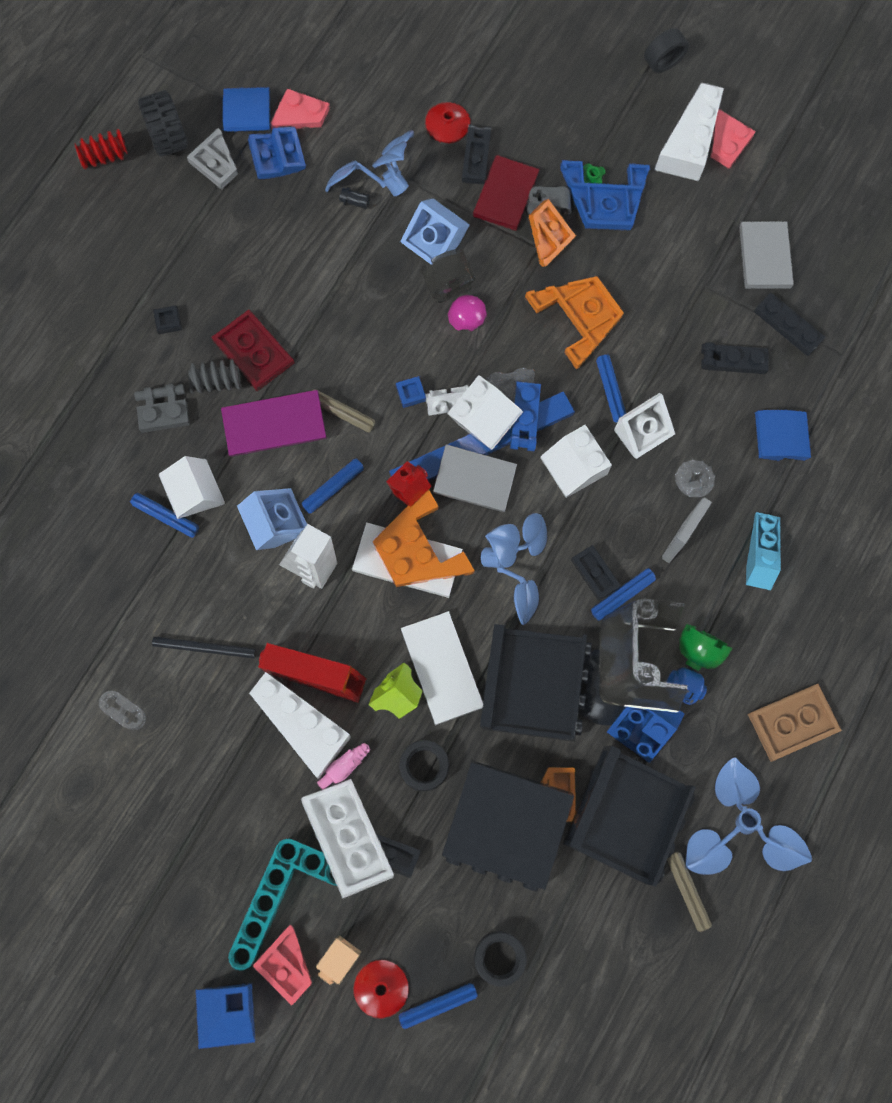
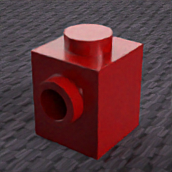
M408 461L386 481L394 496L409 507L431 488L426 478L428 476L427 472L421 466L417 465L415 467Z

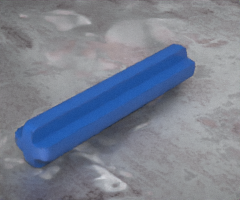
M605 354L599 356L596 362L613 421L617 423L619 418L626 414L610 356Z
M353 459L302 502L303 508L309 514L314 512L363 471L362 463L358 459Z
M135 493L130 501L132 506L191 538L195 537L199 530L197 524L184 517L177 519L175 512L140 493Z
M649 568L645 569L591 608L592 615L598 621L602 620L656 580L655 574Z
M472 983L400 1013L399 1021L402 1028L407 1029L476 999L477 992Z

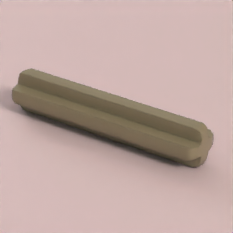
M318 391L322 409L366 432L372 431L375 426L374 419Z
M675 852L670 858H667V862L698 931H705L712 924L681 853Z

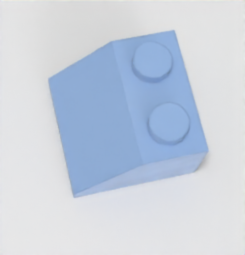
M435 199L421 201L400 242L435 268H439L459 245L469 224Z
M291 488L254 491L237 506L256 550L276 548L297 538L307 525Z

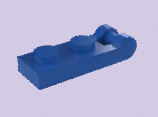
M516 382L514 404L523 413L512 425L510 449L518 450V447L527 448V451H535L541 384ZM519 432L528 433V438H519Z

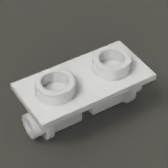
M468 385L451 388V393L448 394L446 389L431 390L425 394L428 416L448 413L469 388Z

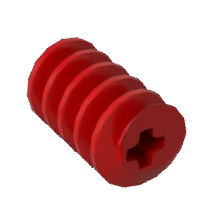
M116 129V137L110 131H107V139H104L101 133H99L98 141L89 136L88 144H86L83 138H80V146H77L74 142L77 155L84 169L88 168V161L93 167H96L97 159H99L101 164L105 165L106 157L113 163L115 162V155L120 160H124V152L128 155L122 133L119 129Z

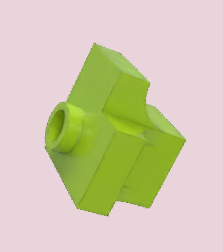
M403 663L388 673L381 684L375 688L368 705L375 711L381 709L388 710L400 719L417 708L423 690L414 682L411 675L412 669Z

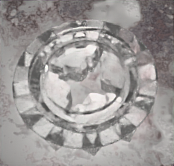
M692 459L684 462L678 468L676 483L685 495L698 498L707 495L712 490L716 475L712 472V466L706 465L704 460L696 461ZM692 472L695 475L702 473V476L699 479L701 483H699L697 480L689 483L691 477L693 476Z

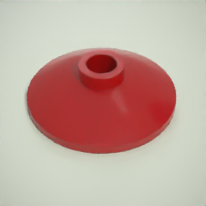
M451 102L435 105L429 110L425 119V126L429 135L442 143H454L463 139L468 133V125L470 124V117L467 111L460 105Z
M377 960L365 965L360 970L354 983V996L360 1009L369 1016L386 1018L394 1015L403 1007L408 996V981L398 965L387 960ZM380 984L386 987V993L383 995L376 993V987Z

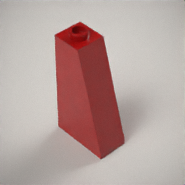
M270 643L266 644L265 649L259 656L258 668L268 674L359 703L367 678L349 665Z

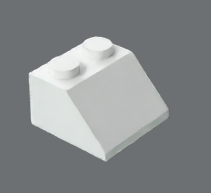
M478 375L447 414L460 427L492 450L523 411L500 390Z
M586 425L564 436L540 457L566 498L606 476L612 466Z

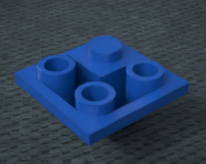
M635 695L608 729L607 733L650 763L678 729L684 713L663 698Z
M252 983L196 990L199 1049L255 1042Z

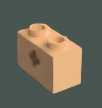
M339 935L316 966L320 970L318 975L331 985L334 981L339 985L361 951Z

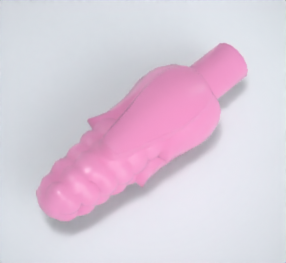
M362 743L352 750L349 749L340 758L330 763L325 770L326 775L316 782L318 786L323 790L331 783L337 784L345 780L362 763L361 760L370 751L369 746Z

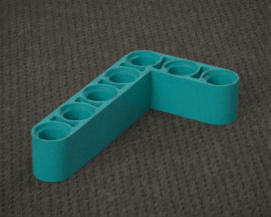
M284 839L278 843L230 950L229 962L232 967L243 970L253 965L256 961L295 869L337 886L336 881L331 877V870L323 852L291 839ZM286 844H292L296 849L294 857L289 860L285 859L282 855V849ZM312 854H316L320 858L321 863L316 870H310L306 864L307 858ZM276 869H280L284 873V881L280 885H275L271 881V874ZM264 895L270 896L273 900V906L269 911L262 910L259 904L260 899ZM253 921L258 922L261 926V934L258 937H252L248 932V926ZM240 948L248 950L250 954L249 961L246 964H242L237 960L236 955Z

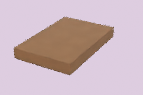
M819 684L748 714L770 762L842 731Z

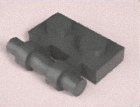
M171 383L166 384V387L155 389L145 387L142 391L134 392L136 401L146 400L145 406L136 407L141 433L190 425L186 400H177L176 395L185 394L184 384L174 386ZM168 397V402L155 404V398Z

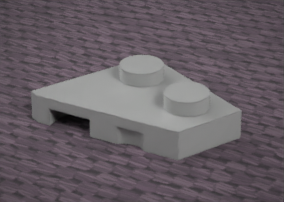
M218 128L187 156L188 162L220 189H223L238 175L221 130Z

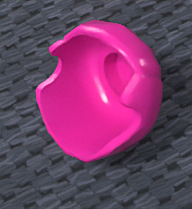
M472 295L458 297L451 304L448 312L450 324L458 331L462 329L470 331L477 329L484 323L487 315L486 307L482 300Z

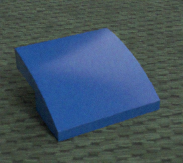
M269 87L224 89V131L270 130Z
M295 127L273 128L272 134L249 135L248 143L258 179L280 177L305 169L306 164Z
M762 410L755 412L759 458L776 461L784 458L805 461L811 458L807 412L792 410Z

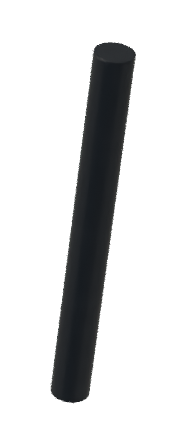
M156 636L152 640L153 647L253 659L256 656V648Z

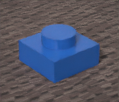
M419 376L396 383V389L403 408L426 402V396Z

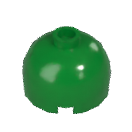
M687 623L679 639L680 652L688 659L686 664L700 671L701 667L713 669L723 664L733 648L705 631H697L695 626Z

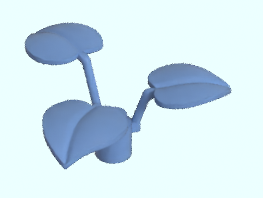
M413 130L391 141L381 154L383 156L373 163V168L386 164L389 170L382 175L384 180L355 160L344 165L333 174L325 191L328 193L332 185L347 177L353 170L361 169L379 182L383 188L387 186L394 197L404 192L409 185L401 175L396 161L404 160L406 142L410 137L413 138Z
M537 513L530 514L524 521L523 538L525 543L519 546L520 534L517 527L513 524H504L485 536L492 547H485L481 553V563L484 567L497 568L498 573L509 575L520 582L515 587L514 603L521 625L526 624L537 609L539 602L538 588L534 581H526L524 577L505 569V567H510L514 564L516 553L519 550L528 548L532 556H537L545 548L547 528L542 515Z
M732 758L723 766L717 776L715 793L718 800L724 806L737 804V808L741 813L736 818V828L723 840H720L719 835L712 830L703 829L694 833L687 844L685 865L687 869L698 874L710 875L719 873L726 869L732 860V853L725 844L739 832L751 834L755 830L758 831L761 839L766 842L762 849L765 861L776 870L789 871L808 864L812 861V856L803 839L789 827L782 825L774 826L770 829L768 837H766L762 830L763 827L760 825L761 817L759 813L754 809H747L746 806H742V804L749 805L757 799L760 792L759 782L755 775L743 766L737 758Z

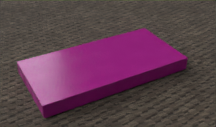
M318 390L221 408L230 457L327 439Z

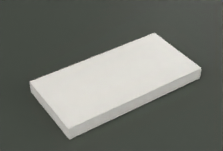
M366 523L352 571L393 582L372 542L385 528ZM428 540L440 563L461 553L463 550ZM455 576L449 579H435L425 583L406 586L449 598Z
M449 611L401 628L435 725L483 708L482 699Z
M351 779L302 797V804L342 898L393 878L394 873Z

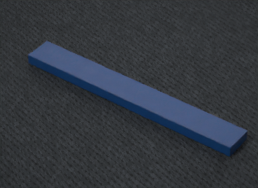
M564 391L539 402L537 432L574 415L575 411ZM512 426L492 450L471 434L447 445L488 455L510 444ZM519 432V438L528 436V433ZM445 446L409 463L415 467L417 465L421 466L428 474L427 480L431 481L437 478ZM401 465V466H399V467H397V468H395V469H393V470H390V471H389L390 476H392V475H393L399 468H401L403 465Z

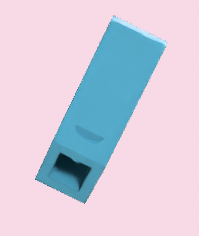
M756 512L746 566V585L771 590L781 571L780 517Z

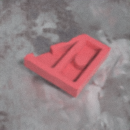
M287 89L270 123L271 129L282 126H292L296 129L321 127L329 112V103Z
M718 110L710 157L730 169L753 138L755 131L723 111Z
M289 925L257 960L253 967L293 1005L312 984L294 927Z

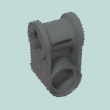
M537 186L531 189L529 200L526 204V211L529 215L547 199L550 200L562 218L568 217L571 214L569 188Z

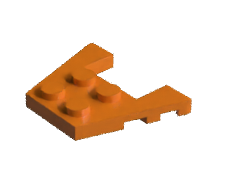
M597 276L569 282L568 285L560 287H546L542 291H528L525 295V298L536 313L558 302L582 335L583 339L567 347L564 352L576 369L585 362L624 314Z
M430 490L421 496L411 507L407 506L372 541L396 587L425 583L435 579H449L460 575L467 576L475 571L464 551L442 563L439 562L417 522L418 519L438 510V505Z

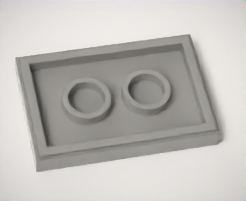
M741 222L739 228L745 289L792 288L794 284L787 222Z
M445 445L433 493L505 512L517 464Z
M705 497L699 501L662 555L663 560L670 563L682 549L711 505V501Z

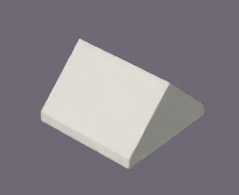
M658 393L620 417L614 429L636 459L675 435L661 393Z
M184 456L159 473L177 519L225 504L206 459Z

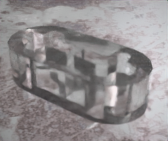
M107 691L101 695L99 699L100 709L119 724L130 730H138L144 725L146 721L145 712L116 691ZM117 697L115 702L121 706L120 710L118 711L113 707L107 709L109 707L107 700ZM126 710L132 714L138 712L136 715L139 719L137 723L131 722L128 724L130 719L124 715Z

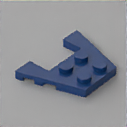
M562 160L560 169L585 228L631 230L649 172V165L629 164L627 168L628 185L584 183L583 161Z

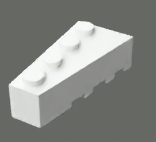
M704 83L700 84L661 151L655 170L699 181L705 167L723 88Z
M307 524L294 540L279 565L302 577L301 581L311 588L318 586L322 589L337 565L331 537Z
M266 672L250 691V695L313 774L320 780L330 763L336 759L351 739L350 734Z

